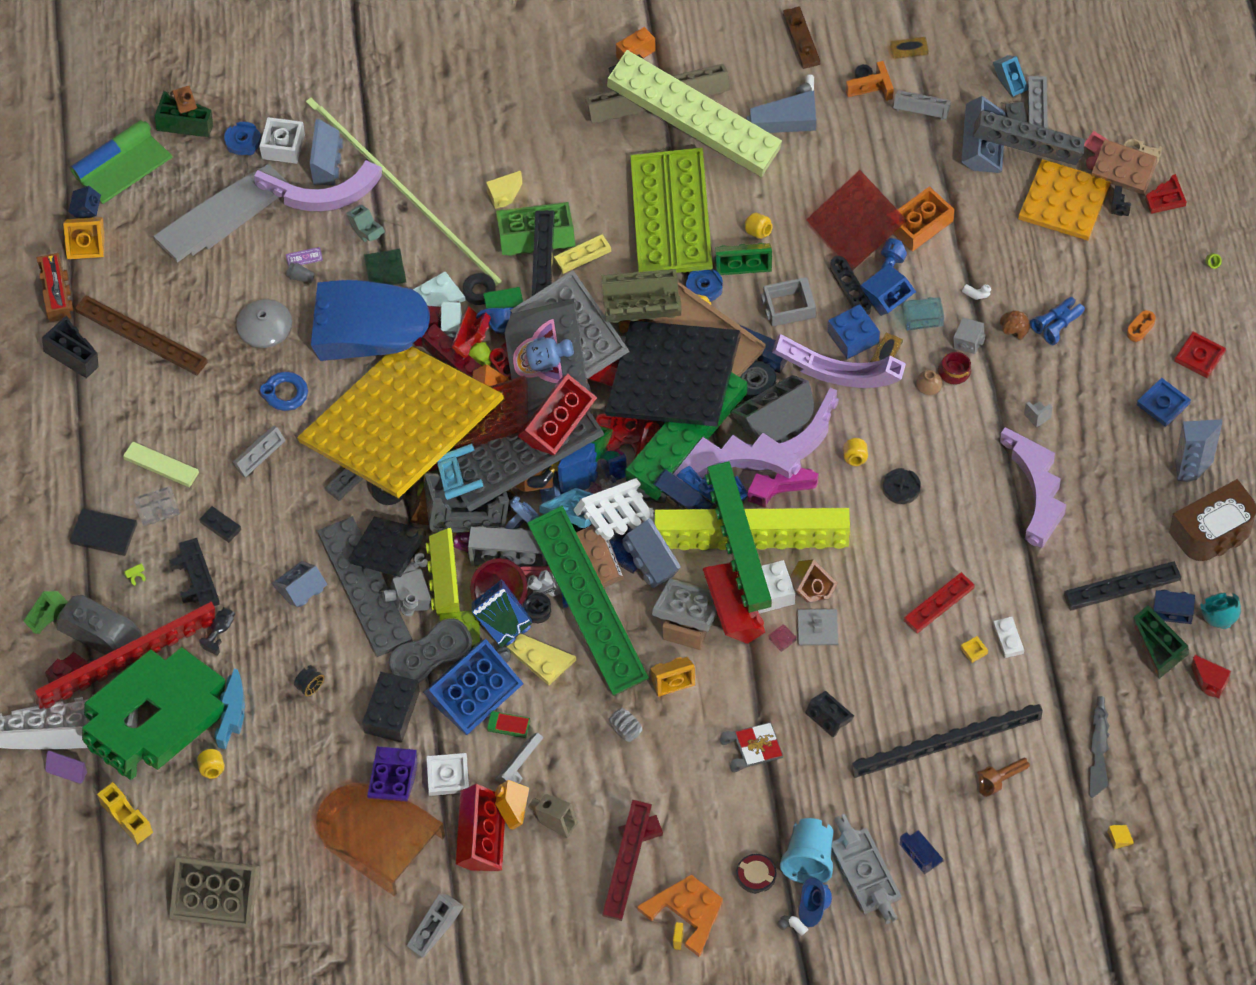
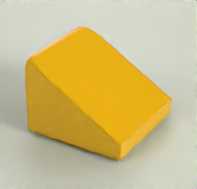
M1112 825L1108 827L1107 832L1114 849L1134 844L1127 825Z

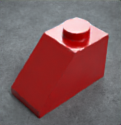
M1194 655L1191 668L1201 691L1210 697L1220 698L1229 681L1231 671Z

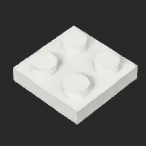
M467 753L427 756L429 796L457 794L469 787Z

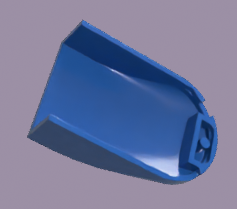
M359 280L318 282L311 347L320 361L399 353L412 347L413 342L419 337H423L430 322V311L424 298L410 288Z

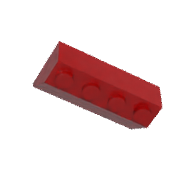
M567 373L558 381L519 433L518 437L530 447L554 456L597 397Z
M731 563L703 568L725 635L748 644L766 633L763 626L764 621L759 612L749 613L747 606L743 607L741 601L743 592L742 589L738 590L736 584L737 572L732 571Z
M478 784L460 791L456 865L470 871H501L505 820L495 804L497 797L495 796V791Z

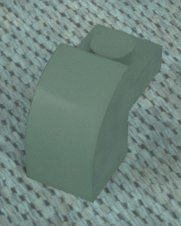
M362 204L346 213L351 226L363 242L376 240L381 234L385 233L383 226L374 221L370 210Z

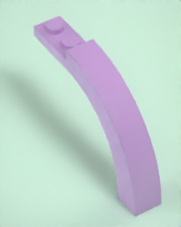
M365 160L362 167L350 179L326 189L296 187L259 170L254 175V180L258 188L269 190L278 197H284V205L305 211H328L350 205L365 196L381 178L382 167Z
M781 334L777 336L772 353L801 367L800 372L828 383L856 388H875L896 383L902 379L906 365L892 356L869 363L839 361L820 355Z
M829 389L813 421L802 433L779 444L799 456L800 460L813 452L828 433L830 412L837 407L839 401L837 390ZM753 466L737 467L747 470H768L765 468Z

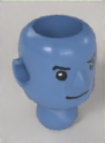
M541 337L533 339L534 341L526 346V357L530 368L534 371L547 372L553 370V367L559 365L562 356L570 357L574 354L573 345L569 339H564L561 343L557 344L553 338Z

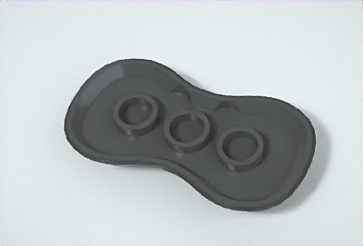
M451 618L440 621L422 639L402 644L391 653L389 658L391 672L394 675L418 680L420 683L438 665L458 660L468 653L472 645L470 632L458 619Z

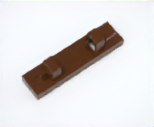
M801 7L783 10L784 19L803 69L820 65V58Z

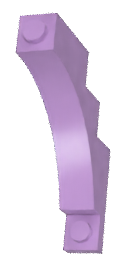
M1005 427L1001 432L1000 443L1006 448L1013 449L1012 460L1025 473L1034 495L1035 512L1026 530L1025 540L1033 546L1043 548L1065 515L1066 504L1053 498L1059 490L1061 480L1048 472L1054 463L1055 453Z
M764 433L760 435L752 447L732 435L722 449L702 437L673 475L676 476L682 469L691 466L703 478L707 474L708 466L730 461L731 467L753 466L765 468L790 479L793 474L796 475L799 472L801 463L799 456Z

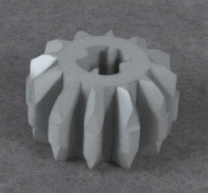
M624 708L615 711L609 718L610 726L613 727L614 731L622 739L628 742L636 739L642 732L641 724Z

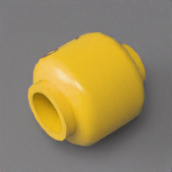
M755 212L746 218L745 230L747 234L759 239L770 235L773 226L769 217Z
M860 438L847 440L843 446L845 462L852 466L864 464L868 459L867 443Z
M206 749L198 755L197 764L202 776L214 779L222 774L224 771V761L220 751Z

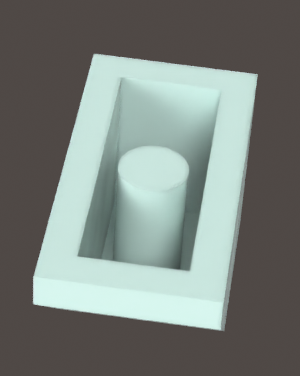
M442 302L441 330L454 341L462 320L461 303Z

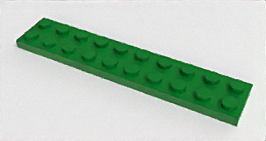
M563 505L527 522L613 696L648 680L649 677Z

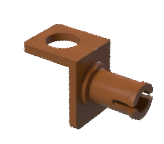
M190 85L170 92V96L174 95L179 113H185L197 108Z

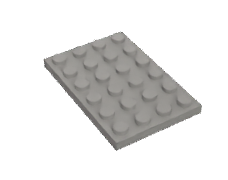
M572 270L510 311L516 313L575 299L588 379L628 353L629 350L610 322H606L605 315L574 270Z

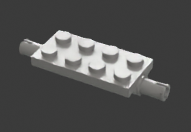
M841 814L842 818L837 816L834 819L841 832V837L832 842L831 850L863 914L865 915L879 909L885 923L890 924V919L894 922L898 918L890 904L901 900V894L868 829L855 830L851 827L846 814Z

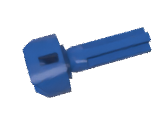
M889 238L885 242L881 250L885 260L880 270L887 264L894 267L895 263L904 262L907 252L902 241Z

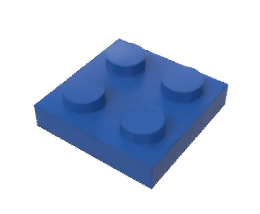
M1161 378L1137 401V406L1166 427L1190 404L1191 399Z

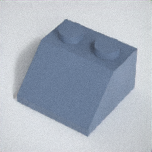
M301 561L271 583L285 600L295 607L305 605L311 596L320 594L324 590L323 588L328 585L316 565Z

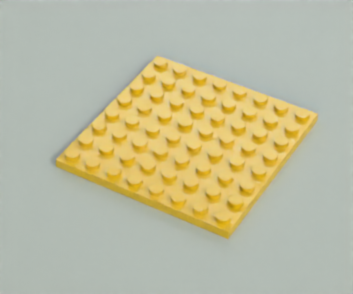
M412 346L399 353L386 354L307 427L297 439L301 444L399 499L493 410L504 397L502 393Z

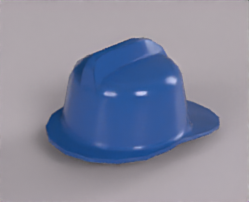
M513 308L484 309L477 313L476 320L486 312L491 317L488 324L491 329L498 334H505L512 313L510 310Z
M817 878L807 879L802 887L799 917L800 921L807 927L817 925L822 918L824 910L832 902V894L828 885L823 884Z

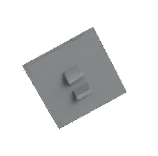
M837 609L798 610L799 646L838 645Z

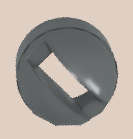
M505 646L497 648L496 651L506 663L509 662L511 659L510 650Z

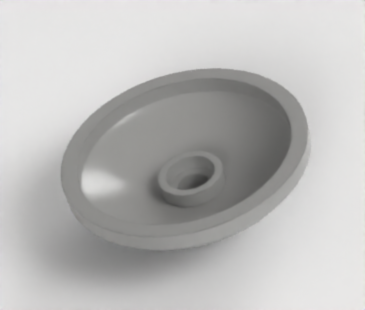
M270 299L257 300L245 306L239 313L236 322L237 331L240 338L253 347H272L287 338L292 329V317L286 306L278 301Z

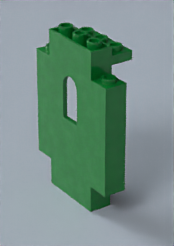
M182 647L166 660L153 650H149L85 702L84 715L90 722L82 727V740L91 753L98 755L107 765L114 767L120 775L127 777L129 780L136 777L137 764L142 759L147 765L159 770L221 718L224 703L217 699V697L225 690V678ZM146 700L160 709L140 727L130 728L124 723V719Z

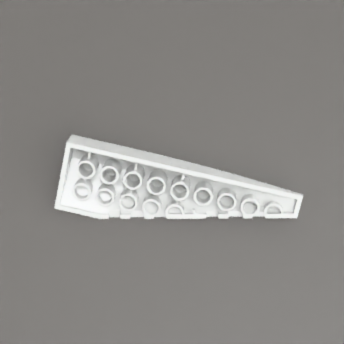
M83 697L74 698L75 702L66 704L63 701L55 702V705L48 709H39L38 706L15 710L11 711V715L2 716V713H0V748H87V745L82 740V727L90 722L84 715V704L89 699L83 700ZM138 708L124 719L125 725L130 728H137Z

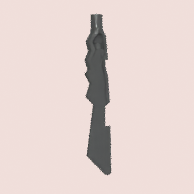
M1103 696L1097 697V706L1093 719L1095 731L1092 736L1091 752L1095 754L1094 766H1090L1091 798H1094L1108 787L1104 753L1109 750L1106 740L1110 735L1107 732L1110 725L1107 722L1109 714L1105 709V697Z

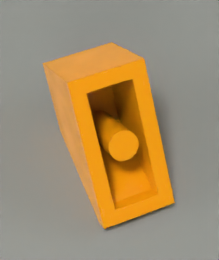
M507 780L497 787L495 791V796H497L495 804L509 829L514 830L523 824L529 788Z

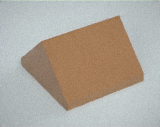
M666 620L663 623V640L701 650L707 631L698 630L687 625H680L670 620Z

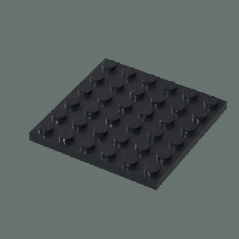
M630 321L624 343L629 352L620 357L605 410L606 416L717 427L741 337L740 330Z

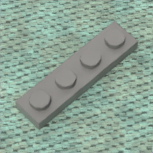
M1029 76V124L1047 128V77Z

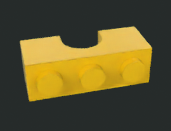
M113 782L97 794L102 807L137 845L153 833L150 822L138 809L134 810L126 796Z

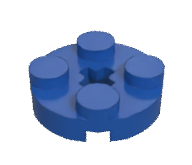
M238 122L236 126L232 128L230 126L226 130L224 140L230 153L253 155L260 146L261 135L254 124ZM243 136L246 137V140H239V138H242Z
M713 269L712 271H692L688 275L686 287L695 294L706 296L709 301H713L722 294L723 280L721 275ZM704 282V284L709 285L708 287H701V283Z

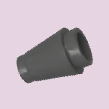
M291 262L286 276L290 277V280L312 283L315 273L297 262Z

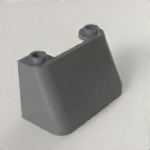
M439 474L424 475L428 524L431 531L438 533L451 528L452 532H470L471 527L497 528L505 526L509 505L506 491L469 512L460 495L449 500L446 499Z

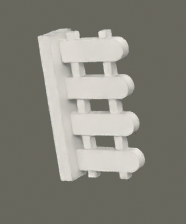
M637 478L582 498L573 510L577 516L585 513V519H589L594 525L596 534L601 535L605 540L612 538L614 535L613 529L618 534L623 535L628 529L626 524L635 529L641 524L640 519L643 521L649 518L652 521L655 519L653 508L649 509L642 499V493L636 491L641 485ZM629 503H630V504L633 506V508L636 510L637 514L633 511V509L631 508V506L629 505ZM616 508L624 519H622L620 515L617 513V511L615 510ZM601 514H603L606 517L610 524L606 522V520L603 518Z

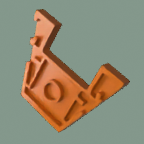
M690 875L640 904L637 910L652 921L664 907H668L697 929L685 942V947L700 957L723 903V898Z

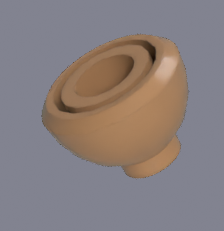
M932 370L922 372L916 381L917 389L926 395L938 393L943 385L940 375Z

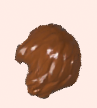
M1007 312L1000 319L1002 331L1006 335L1017 333V339L1022 340L1029 332V319L1023 312Z

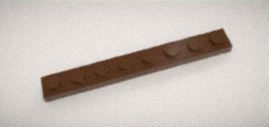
M87 295L84 296L75 308L76 313L196 376L199 375L208 363L207 358Z

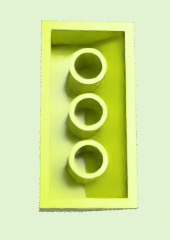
M447 528L429 536L430 543H426L427 554H431V561H428V571L433 574V580H429L430 591H434L435 598H431L432 610H436L437 616H440V613L460 612L452 529Z

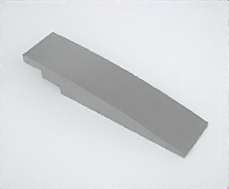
M269 164L259 169L263 173L288 183ZM255 171L171 223L153 236L154 241L178 263L189 254L194 256L203 248L210 249L279 197L274 195L273 192L262 190L255 185L254 175L257 172Z

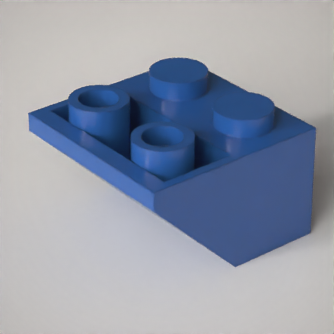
M889 264L860 285L880 316L888 314L916 293L908 279Z

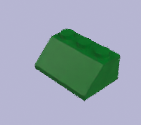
M757 243L715 247L716 271L720 275L772 272L771 244Z

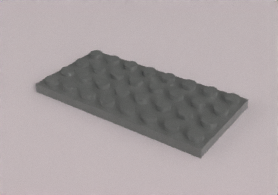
M545 399L461 446L464 447L472 444L475 450L456 457L464 485L480 479L483 483V487L460 495L469 512L603 436L602 429L590 411L586 412L554 456L530 447L518 437L519 433Z

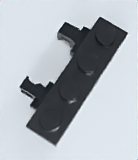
M194 538L178 543L181 553L176 558L169 560L171 571L173 572L175 569L187 570L192 582L190 589L186 592L180 591L182 602H199L200 607L210 602L214 606L220 605L198 539Z

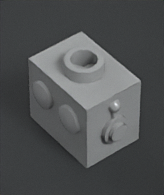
M963 317L954 335V349L976 354L979 345H983L985 340L984 323Z

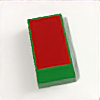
M491 711L487 731L526 738L531 720L528 717Z

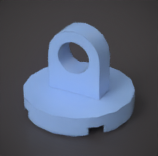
M514 496L509 503L517 514L508 522L505 529H518L524 521H532L538 518L539 515L528 503L519 502L520 498Z

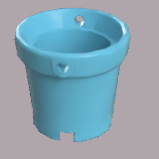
M814 818L800 819L798 825L794 824L787 851L783 854L780 862V869L786 877L802 884L809 878H817L822 883H825L832 877L833 862L831 861V848L834 830L829 824L826 828L822 826V820Z

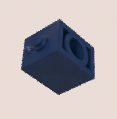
M90 186L74 190L68 212L77 219L97 216L101 194Z

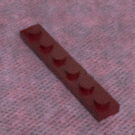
M632 799L602 914L603 917L619 921L623 920L652 804Z

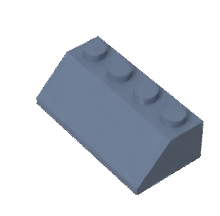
M980 96L966 103L961 163L973 171L1000 173L1003 166L1004 145L973 137L974 123L982 110L1006 117V112L985 97Z
M1222 419L1183 421L1175 458L1178 481L1190 482L1197 480L1214 462Z

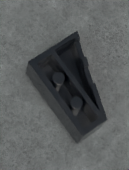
M67 315L42 337L44 353L86 379L99 367L98 353L87 339L81 336L78 328L72 325Z

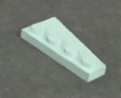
M446 272L413 289L424 298L428 306H441L442 302L459 301L460 303L466 301L463 293Z

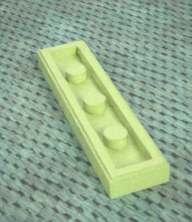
M135 442L131 443L123 455L124 460L189 488L199 474L198 469Z

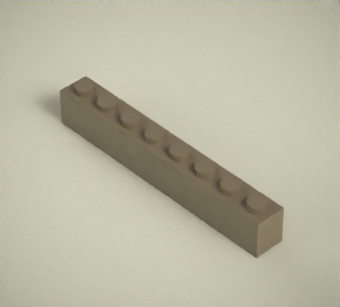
M724 64L673 75L674 78L705 96L722 94L730 90L728 71ZM614 90L585 97L587 113L592 124L647 111Z

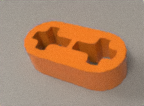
M1148 310L1142 311L1129 325L1127 337L1133 342L1142 340L1155 325V314ZM1147 318L1150 319V321L1147 320V321L1143 324V320H1144V319H1145V320H1146Z

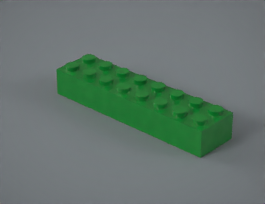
M731 372L717 427L666 422L627 467L626 481L637 478L641 484L638 488L657 501L662 491L653 484L663 469L673 474L702 437L708 440L731 413V410L747 394L748 382Z

